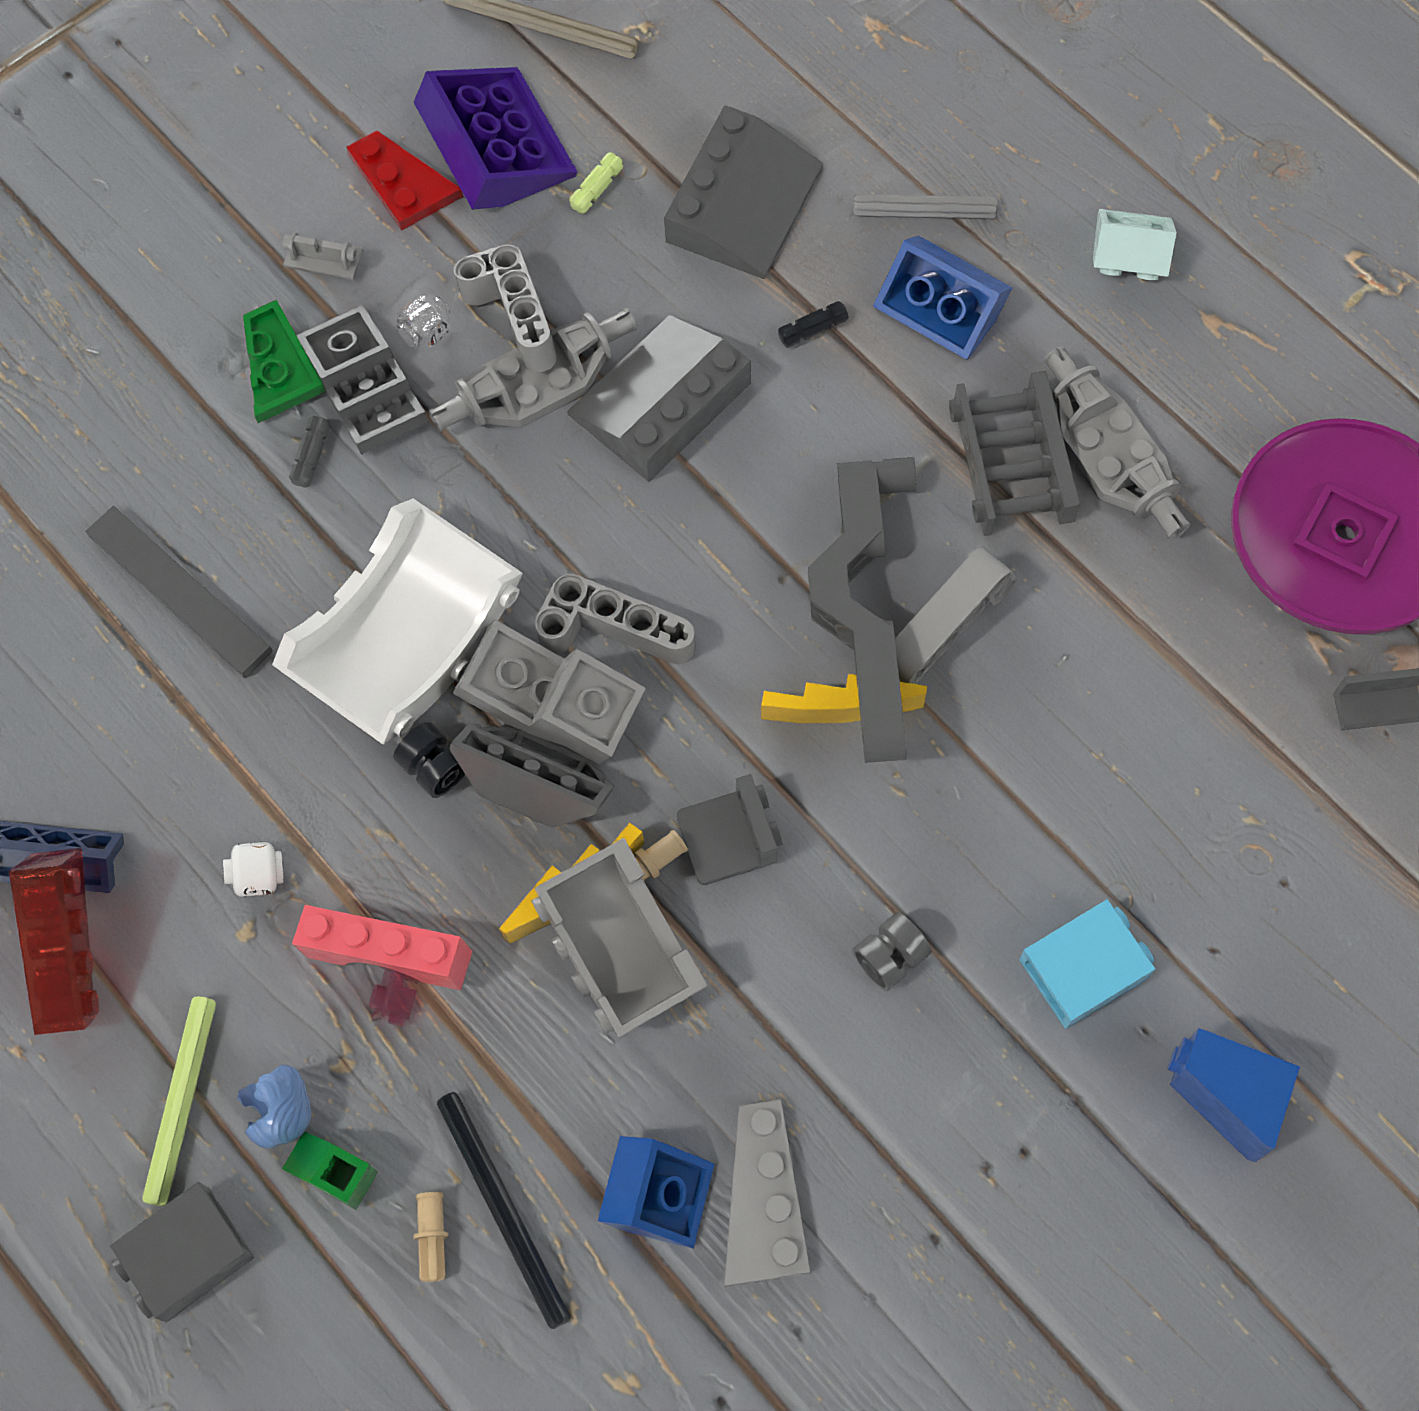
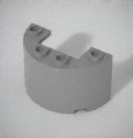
M624 838L535 887L538 897L531 900L542 922L544 923L549 920L557 934L556 937L550 940L562 961L570 958L577 973L571 975V978L581 996L585 997L590 994L599 1008L593 1013L604 1033L607 1034L613 1030L617 1037H621L707 987L688 950H682L644 883L642 877L645 874Z

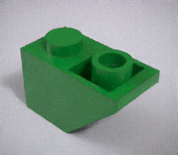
M305 1131L300 1136L282 1167L283 1171L354 1210H357L378 1173L369 1163Z

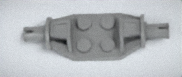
M627 308L599 323L589 312L581 315L580 321L550 330L557 354L556 363L552 368L543 372H533L527 369L519 348L516 347L485 363L465 380L462 378L456 379L455 385L458 390V396L434 409L428 410L431 419L437 425L436 427L439 432L468 416L474 420L478 427L492 424L522 428L585 395L604 362L611 359L609 343L631 331L637 330L636 322ZM592 346L595 352L581 364L578 355ZM498 397L503 405L502 407L480 409L478 403Z
M1057 347L1058 355L1054 349L1045 356L1044 362L1060 382L1052 396L1054 402L1057 403L1058 420L1066 452L1101 501L1132 511L1137 518L1146 517L1153 513L1169 539L1176 538V531L1179 536L1189 529L1191 524L1172 501L1181 490V484L1173 479L1167 458L1126 401L1099 378L1100 371L1097 367L1091 365L1078 369L1066 352L1065 347ZM1076 399L1080 408L1074 414L1071 401ZM1136 484L1145 495L1139 498L1127 488Z

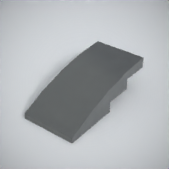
M363 305L296 335L318 374L326 394L360 454L368 452L429 422L425 411L413 394L407 378L393 358L388 344Z

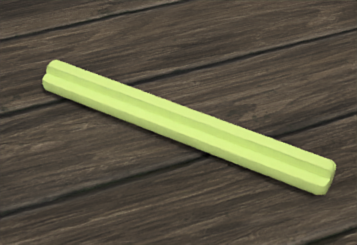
M193 997L190 1003L142 1196L143 1202L150 1205L165 1206L169 1200L216 1008V1002L207 997Z

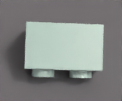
M1099 209L1093 252L1094 267L1100 268V273L1119 276L1122 274V271L1136 272V277L1145 280H1158L1159 276L1168 277L1177 233L1172 218Z

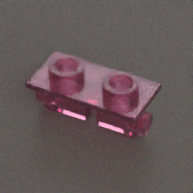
M380 966V968L385 970L381 985L376 984L369 1000V1008L374 1009L371 1021L376 1022L387 1015L389 1016L387 1023L403 1027L405 1020L410 1019L417 990L403 987V981L406 980L417 984L419 980Z

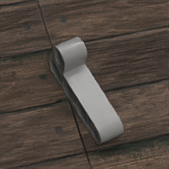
M506 244L460 259L454 266V275L463 301L469 305L477 306L501 299L524 365L533 372H543L552 368L557 360L556 350L548 323L519 248Z
M983 546L977 548L895 638L899 679L902 682L917 683L989 603L993 606L997 605L1014 587L1017 579L1013 572Z
M571 573L564 574L556 579L535 620L539 644L555 654L563 653L569 649L580 627L673 664L688 662L694 656L696 649L694 627L685 618ZM570 593L580 595L577 600L572 602L562 600L564 596ZM607 607L616 610L610 616H600L597 614L599 610ZM638 622H648L651 624L644 631L632 628ZM552 626L564 628L556 635L545 633Z

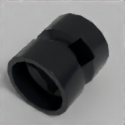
M425 722L412 729L401 740L394 751L393 758L409 775L417 774V783L432 798H438L457 785L465 773L451 753L450 744L446 745V737L432 723Z

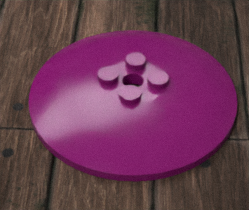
M1336 418L1317 420L1295 426L1279 434L1264 445L1245 468L1236 487L1231 509V529L1237 554L1244 569L1260 591L1275 605L1293 617L1312 626L1333 632L1376 634L1392 631L1419 620V443L1401 432L1384 425L1357 419ZM1344 525L1351 528L1355 538L1350 540L1341 538L1336 533L1335 527Z

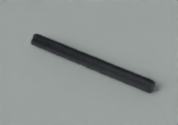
M456 1092L448 1093L437 1100V1106L548 1327L551 1329L558 1328L570 1320V1314L459 1095Z

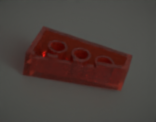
M82 848L32 853L9 870L34 1035L85 1030L99 1012V998L96 990H93V958L89 944Z

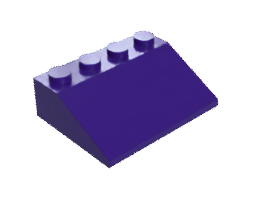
M518 67L426 71L413 103L472 210L504 207L576 176L578 171Z

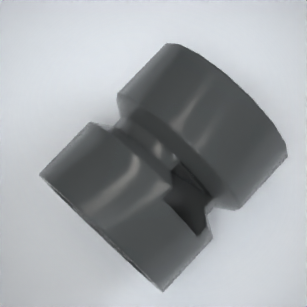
M895 912L879 926L878 936L869 934L852 949V952L866 974L879 987L888 991L905 977V967L915 968L932 953V950L920 930L905 915Z

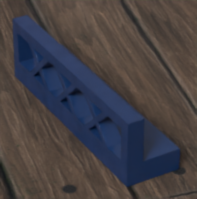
M0 821V882L110 893L115 886L113 860L124 845L123 833ZM18 837H19V838H25V839L18 840V841L12 840V839H15V838H18ZM57 841H59V842H65V843H61V844H58V845L51 844V843H54V842H57ZM96 845L106 846L105 849H94L90 847Z

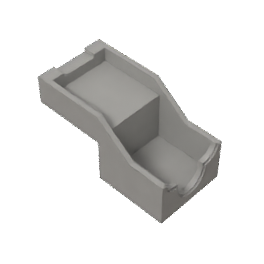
M494 620L485 631L453 694L515 729H520L536 737L563 745L599 765L612 757L646 688L579 649H575L566 658H562L501 622Z

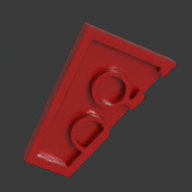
M377 130L346 146L349 157L401 231L463 197L459 186Z

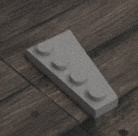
M781 1099L739 1106L724 1288L810 1274Z

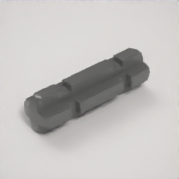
M312 416L308 420L305 429L308 433L303 434L294 460L297 464L292 466L289 475L293 485L306 488L311 484L314 475L311 471L316 469L324 446L322 439H326L330 429L328 420L325 418Z

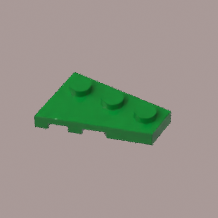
M277 299L243 315L247 354L251 370L250 381L254 396V416L257 423L326 392Z

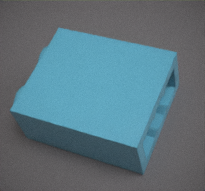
M1108 899L1027 947L1019 958V961L1065 1030L1144 982L1155 970L1152 953L1143 942L1137 943L1128 930L1130 923L1126 915L1119 907L1113 908Z

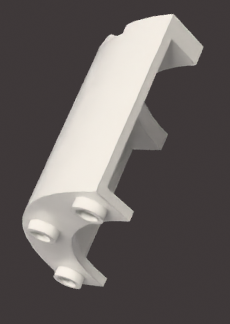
M410 499L391 507L377 538L369 549L375 555L361 574L356 570L334 595V600L337 603L326 614L323 615L317 611L306 621L284 633L272 664L381 744H385L397 735L399 737L405 736L412 728L414 722L440 698L453 681L459 682L488 626L494 620L498 621L505 608H509L517 599L520 591L517 585L523 574L415 499Z

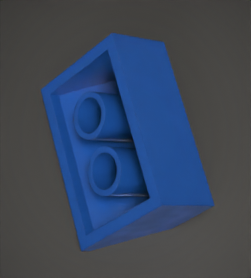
M918 235L903 241L873 307L967 360L996 322L1013 288Z

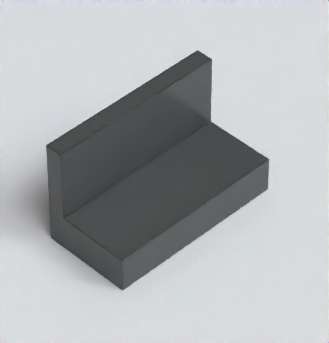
M1419 668L1345 676L1333 693L1341 731L1419 722Z

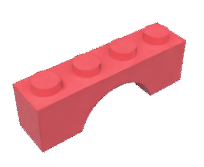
M304 905L292 942L309 959L342 966L352 962L377 965L401 972L423 983L460 991L473 952L460 936Z

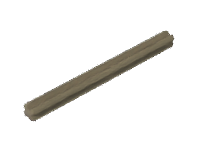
M444 0L448 5L630 59L634 58L638 52L639 42L635 37L510 0Z

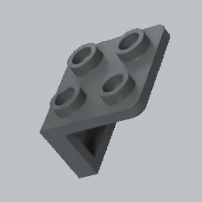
M752 774L736 778V792L682 808L677 812V821L685 845L688 848V854L697 881L702 885H708L777 863V846L782 845L781 835L775 821L768 823L764 809L769 808L767 795L762 784L755 786Z

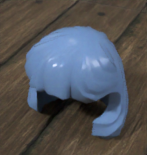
M281 1065L269 1074L261 1075L258 1078L257 1084H249L238 1091L236 1100L244 1107H253L261 1115L260 1119L256 1122H248V1128L244 1131L247 1137L259 1147L269 1149L282 1144H288L301 1136L310 1123L311 1108L305 1083L300 1073L292 1066Z

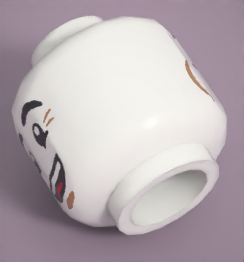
M268 842L235 845L231 851V859L223 860L224 883L233 884L234 892L239 897L270 895L275 892L277 884H283L281 851L275 852L272 844Z

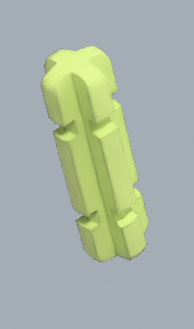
M612 152L604 156L600 161L602 165H597L580 185L582 189H577L570 197V206L573 210L580 214L588 211L593 205L591 200L596 201L613 181L611 176L616 177L623 169V161L619 156Z

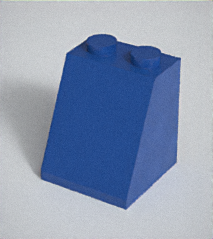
M1198 1028L1189 1039L1183 1037L1180 1046H1175L1169 1060L1167 1070L1174 1072L1170 1085L1247 1160L1257 1162L1275 1149L1300 1066Z

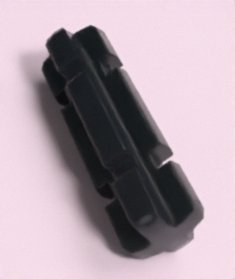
M836 301L826 306L825 311L821 308L795 320V325H792L790 322L778 329L779 339L787 348L800 343V338L802 337L804 340H807L831 329V324L833 323L837 326L846 322L849 318L847 309L840 301Z

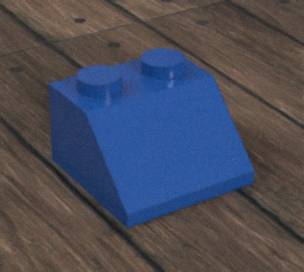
M620 1136L598 1222L632 1234L694 1249L715 1163L655 1139Z

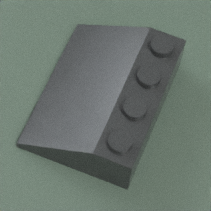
M724 105L664 216L666 242L765 280L823 167V163L760 118Z
M669 315L580 398L567 413L650 482L751 384V360L723 338Z

